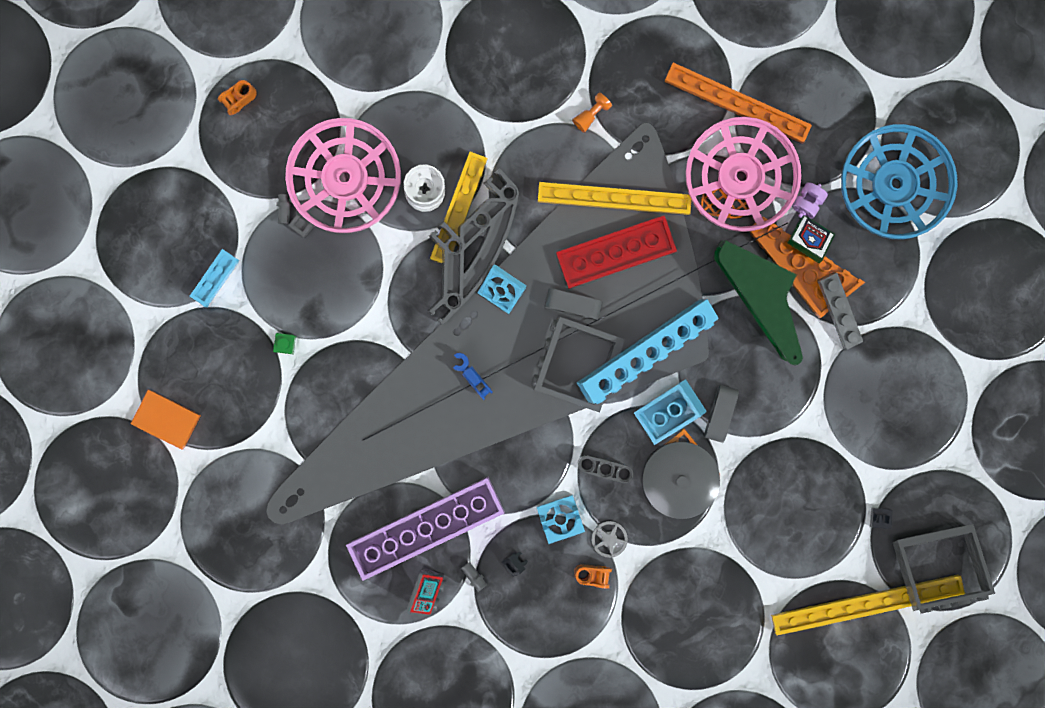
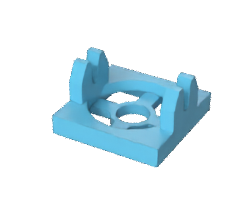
M494 264L477 293L509 314L522 296L527 285ZM500 277L503 279V282L496 284L492 279ZM508 284L514 287L515 296L508 291ZM496 287H502L505 290V294L498 293ZM506 297L509 301L501 300L500 298Z
M573 495L536 507L548 544L585 532ZM559 505L568 506L573 512L566 514L560 510ZM554 507L555 514L553 518L546 521L547 513ZM557 514H564L566 516L564 524L556 523L555 517ZM575 518L574 526L568 531L566 527L568 520ZM554 524L559 526L562 534L553 532L548 526Z

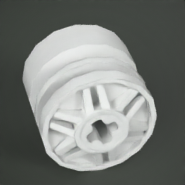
M418 165L412 168L406 174L404 180V191L408 203L414 209L422 212L438 208L445 196L444 178L441 172L430 165ZM424 187L428 189L426 194H422Z

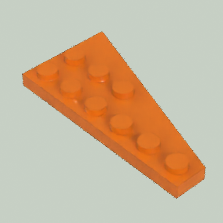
M774 223L763 229L749 231L754 239L768 233L757 239V243L774 264L797 274L792 286L818 318L823 317L829 312L819 287L818 279L837 272L846 297L865 283L863 280L850 274L849 271L834 264L827 257H824L823 261L819 264L787 244L791 235L783 231L782 228L770 232L779 227Z

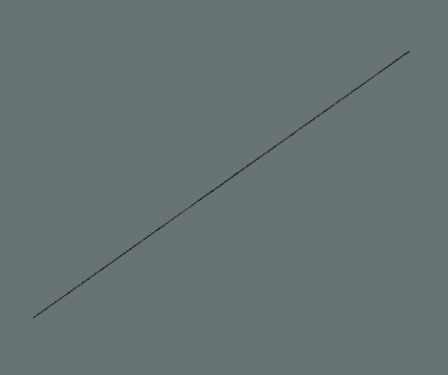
M788 222L785 223V224H783V225H781V226H779V227H777V228H775V229H773V230H771L770 232H772V231H774V230H776V229H778V228H780V227H782V226L788 224ZM765 233V234L759 236L758 238H756V239H754V240H752V241H750V242H748V243H746V244H744V245H742V246H740V247H743V246H745V245H747V244H749V243H751V242H753V241L759 239L760 237H762V236H764V235H766V234H768V233ZM713 260V261H711V262H709V263H707V264H705V265H703V266H701V267H699V268H697V269H695V270H693V271L687 273L686 275H688V274H690V273H692V272H694V271H696V270H698V269H700V268H702V267H704V266H706V265H708V264L714 262L715 260ZM681 276V277L675 279L674 281H672V282H670V283H668V284H666V285H664V286H662V287H660V288H658V289H656V290H654V291H652V292H650V293L644 295L643 297H645V296H647V295H649V294H651V293H653V292H655V291H657V290H659V289H661V288H663V287H665V286H667V285H669V284L675 282L676 280H678V279H680V278H682V277H684V276ZM640 297V298H638V299L632 301L631 303H629V304H627V305H625V306H623V307H621V308H619V309H617V310H615V311H613V312H611V313H609V314L603 316L602 318H604V317H606V316H608V315H610V314H612V313H614V312H616V311H618V310H620V309H622V308H624V307H626V306H628V305L634 303L635 301H637V300H639V299H641V298H643V297ZM595 320V321L591 322L590 324H588V325H586V326H589V325H591L592 323H594V322H596V321H598V320ZM576 330V331H574V332H572V333H570V334H568V335H566V336L560 338L559 340H561V339H563V338H565V337H567V336H569V335H571V334H573V333H575V332H577V331H579V330ZM541 348V349H539V350H537V351H535V352H533V353H531V354H529V355H527V356H525V357H523V358L517 360L516 362H518V361H520V360H522V359H524V358H526V357H528V356H530V355H532V354H534V353H536V352H538V351H540V350H542V349H544V348ZM511 363V364L507 365L506 367H504V368H502V369H500V370H498V371H496V372H494V373H492V374H490V375H488V376H486V377H484V378H482V379H485V378H487V377H489V376H491V375H493V374H495V373H497V372H499V371H501V370L507 368L508 366H510V365H512V364H514V363ZM463 388V389H461V390H459V391H457V392H455V393H453V394H451V395H449V396H447V397H445V398H443V399H441V400H439V401L433 403L432 405H434V404H436V403H438V402H440V401H442V400H444V399H446V398H448V397H450V396H452V395H454V394H456V393H458V392L464 390L465 388ZM428 407L423 408L422 410H420V411H418V412H416V413H414V414H412V415H410V416H408V417H406V418H404V419H402V420H400V421H398V422H396V423L390 425L389 427H391V426H393V425H395V424H397V423H399V422H401V421H403V420H405V419H407V418H409V417H411V416H413V415H415V414H417V413L423 411L424 409H426V408H428ZM380 430L379 432H377V433H375V434H373V435H371V436H369V437L363 439L362 441H364V440H366V439H368V438H370V437H372V436H374V435L380 433V432L383 431V430Z

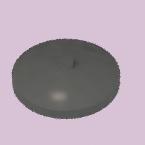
M672 442L658 448L647 460L642 477L643 489L651 505L660 513L671 518L687 519L703 513L713 504L719 492L720 474L714 459L703 448L689 442Z

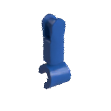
M462 353L455 354L454 356L457 359H463L464 363L461 366L455 365L453 368L456 371L464 372L462 374L463 377L483 400L487 394H492L493 391L472 366L469 368L468 357ZM482 382L485 387L479 391L476 387Z

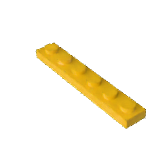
M469 152L444 222L457 236L458 227L466 220L488 158L473 152ZM441 228L438 238L445 242L449 239V236ZM451 241L448 245L449 250L454 252L457 243ZM435 244L430 259L442 263V250Z

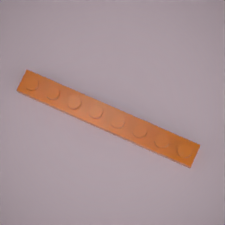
M672 63L664 81L739 116L757 118L777 127L788 138L802 144L805 142L812 126L807 122L676 63Z

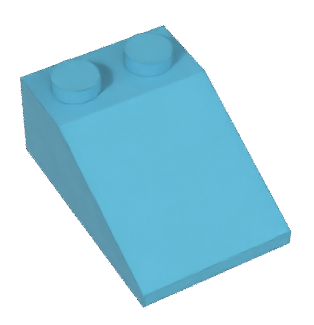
M685 379L634 412L654 445L698 419L707 411Z

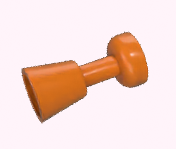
M598 93L595 96L596 104L589 111L585 110L572 119L575 126L583 133L588 130L595 120L594 116L601 109L609 110L612 107L611 102L602 93Z

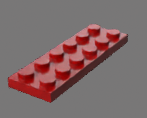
M664 215L558 251L556 255L567 287L570 289L675 253L677 249Z

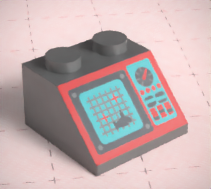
M423 567L419 573L406 611L430 615L432 609L436 610L440 600L437 598L438 592H443L446 583L443 580L444 574Z

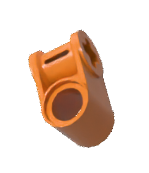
M241 80L221 93L218 101L224 104L229 115H234L255 99L257 95L256 89L249 82ZM249 87L248 93L242 95L243 89Z
M580 564L574 569V576L582 585L609 588V573L612 572V568ZM587 570L588 576L581 579L578 577L580 571Z

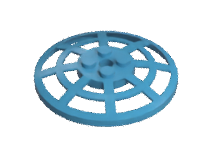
M893 124L871 131L853 146L843 165L841 190L847 209L862 227L884 238L908 239L927 233L946 217L956 197L957 172L951 154L934 135L915 126ZM889 132L908 133L904 144H888L882 147L877 136ZM915 136L930 143L940 156L929 161L922 152L911 147ZM870 140L874 151L864 159L860 168L851 165V159L856 151L865 142ZM901 150L899 159L889 162L884 152ZM909 153L917 157L923 165L915 169L911 164L907 163ZM876 156L881 167L875 173L866 171V166ZM942 163L945 164L947 169L948 193L936 191V175L933 168ZM847 172L857 175L856 188L859 199L852 203L849 201L846 190ZM925 172L929 176V189L920 187L919 175ZM862 178L872 181L873 192L866 196L863 193ZM893 179L900 181V188L892 186ZM917 195L927 197L923 205L915 211L910 202ZM878 198L880 202L885 204L883 214L874 210L869 202ZM933 199L945 201L939 214L929 224L925 225L919 216L928 209ZM864 206L871 215L881 220L880 229L877 230L865 223L857 215L855 209ZM903 206L908 216L890 217L893 207ZM912 220L918 228L914 232L905 234L887 233L889 223H903Z

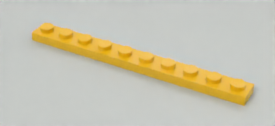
M953 575L915 584L920 603L965 594L961 575ZM906 586L773 614L771 617L775 634L782 635L911 607Z

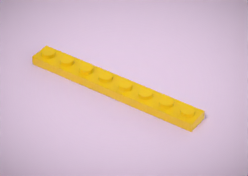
M539 182L538 202L684 215H690L691 198L688 194Z

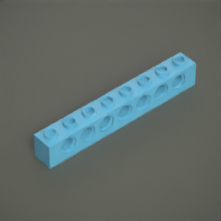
M699 299L578 381L577 385L589 403L599 404L606 399L605 396L609 393L619 391L622 388V384L635 380L638 377V373L641 371L646 372L653 367L652 364L656 361L666 359L669 356V352L682 348L685 341L698 337L701 330H707L714 326L713 322L719 318L708 299ZM695 316L697 317L696 325L693 324V318ZM679 327L682 328V334L680 336L677 333ZM664 337H666L667 344L665 346L662 345V339ZM650 347L652 353L648 357L646 355V350ZM635 358L636 365L632 368L630 362ZM619 368L621 375L619 378H616L615 371ZM604 379L605 386L600 389L599 382Z

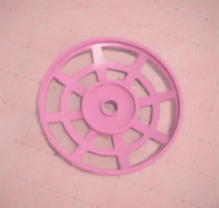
M734 117L711 126L697 139L687 159L685 171L686 185L693 204L710 222L731 231H755L773 224L791 208L800 189L801 165L793 144L777 127L757 118ZM749 125L760 129L755 139L744 136L731 138L729 126ZM721 129L724 141L717 144L708 155L698 151L700 145L710 135ZM766 132H769L781 142L788 155L777 159L773 151L766 144L762 143ZM747 143L751 144L748 153H736L734 144ZM726 147L729 157L723 163L712 159L719 150ZM758 149L766 153L771 162L762 165L755 157ZM696 158L704 163L702 167L703 186L693 189L691 184V167L693 159ZM790 162L793 166L794 177L791 193L780 190L782 179L780 166ZM709 166L719 171L718 181L708 184L707 178ZM772 169L775 170L774 187L764 183L765 172ZM737 172H744L746 180H738ZM721 188L728 195L724 205L714 197L711 191ZM759 190L770 194L765 202L756 206L753 196ZM706 193L710 201L721 210L718 220L703 209L696 196ZM775 197L787 200L776 215L764 222L760 211L769 206ZM735 199H745L749 209L736 210L731 207ZM728 214L738 216L752 215L756 225L740 227L726 224L725 221Z
M337 118L313 126L298 139L288 157L285 180L292 203L307 221L326 231L352 233L371 227L389 212L399 194L401 168L395 149L382 132L360 120ZM346 126V138L332 139L323 144L316 135L331 127ZM354 127L372 133L381 140V143L373 150L366 143L354 139ZM310 139L317 149L309 158L306 169L294 167L300 150ZM345 144L344 154L333 157L328 151V148ZM353 145L363 148L369 154L360 161L352 155ZM386 149H388L393 159L396 179L385 178L384 167L379 155ZM322 154L327 160L323 170H312L315 161ZM373 160H375L378 167L379 178L368 177L366 166ZM345 172L349 173L350 179L347 182H341L340 175ZM293 175L305 176L306 189L311 199L302 205L294 190ZM311 178L321 179L325 188L317 195L313 191ZM367 184L378 185L374 196L368 201L362 194ZM395 186L389 203L378 214L373 205L379 199L383 187ZM331 195L338 199L337 210L327 207L321 201ZM357 198L362 205L361 208L345 211L346 201ZM317 205L324 212L336 216L334 227L317 221L306 211ZM365 211L372 217L371 221L360 226L342 228L344 217L356 216Z

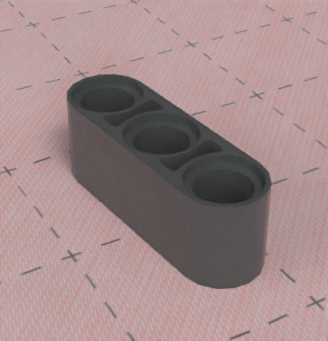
M549 288L544 307L598 320L602 301Z
M724 385L718 386L704 438L724 443L739 390Z
M583 455L578 459L577 465L584 473L621 483L630 482L633 478V471L627 465L590 455ZM584 459L591 460L592 465L589 469L582 468L581 463ZM609 464L610 471L607 474H602L600 472L601 465ZM621 469L628 470L629 475L627 478L621 479L619 477Z

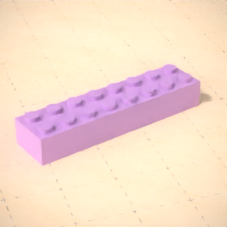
M486 477L349 542L346 546L363 581L504 514L505 511L489 477Z

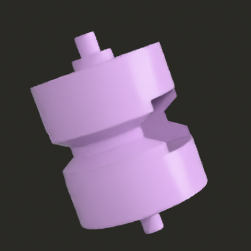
M807 182L800 192L802 196L796 198L792 208L799 213L798 216L800 218L806 215L813 219L819 211L818 205L824 203L828 194L821 188V184L815 185Z

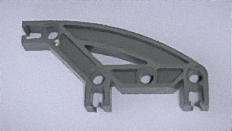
M500 168L492 174L493 177L497 175L503 183L500 189L491 182L493 180L492 177L483 183L496 198H489L482 203L458 227V236L445 222H442L437 228L439 230L443 228L448 234L449 239L442 242L436 236L438 233L436 230L429 235L442 250L441 297L427 311L433 316L435 314L434 311L443 304L448 311L442 318L439 317L437 319L441 325L465 304L484 281L496 262L510 231L519 191L516 185ZM505 188L512 192L510 199L504 196ZM478 215L484 217L485 222L483 225H479L476 222ZM486 230L479 248L464 270V250ZM451 241L457 243L458 247L455 252L449 250L448 245ZM453 295L456 297L457 302L454 306H449L447 300Z

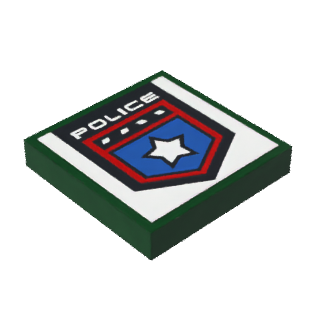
M803 215L795 226L787 244L820 264L835 234L806 215Z

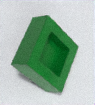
M276 333L273 352L294 355L296 336Z

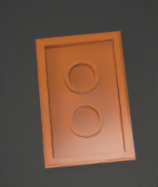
M148 390L131 424L183 450L201 415L152 390Z

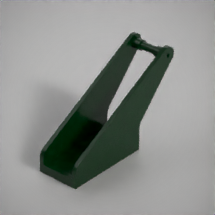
M720 240L714 252L716 263L781 359L788 361L792 365L800 364L803 360V355L787 301V294L797 274L726 240Z

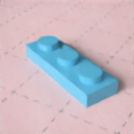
M222 249L190 297L204 307H208L240 260Z

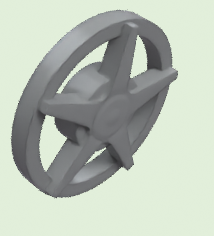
M602 522L592 533V545L601 556L608 558L616 557L627 546V533L616 522ZM604 525H615L612 531L604 532L600 529ZM617 527L622 530L624 540L617 538L615 534ZM599 530L603 535L602 541L595 545V534ZM616 543H624L622 548L613 554V546ZM603 545L609 547L611 554L601 552L598 547Z

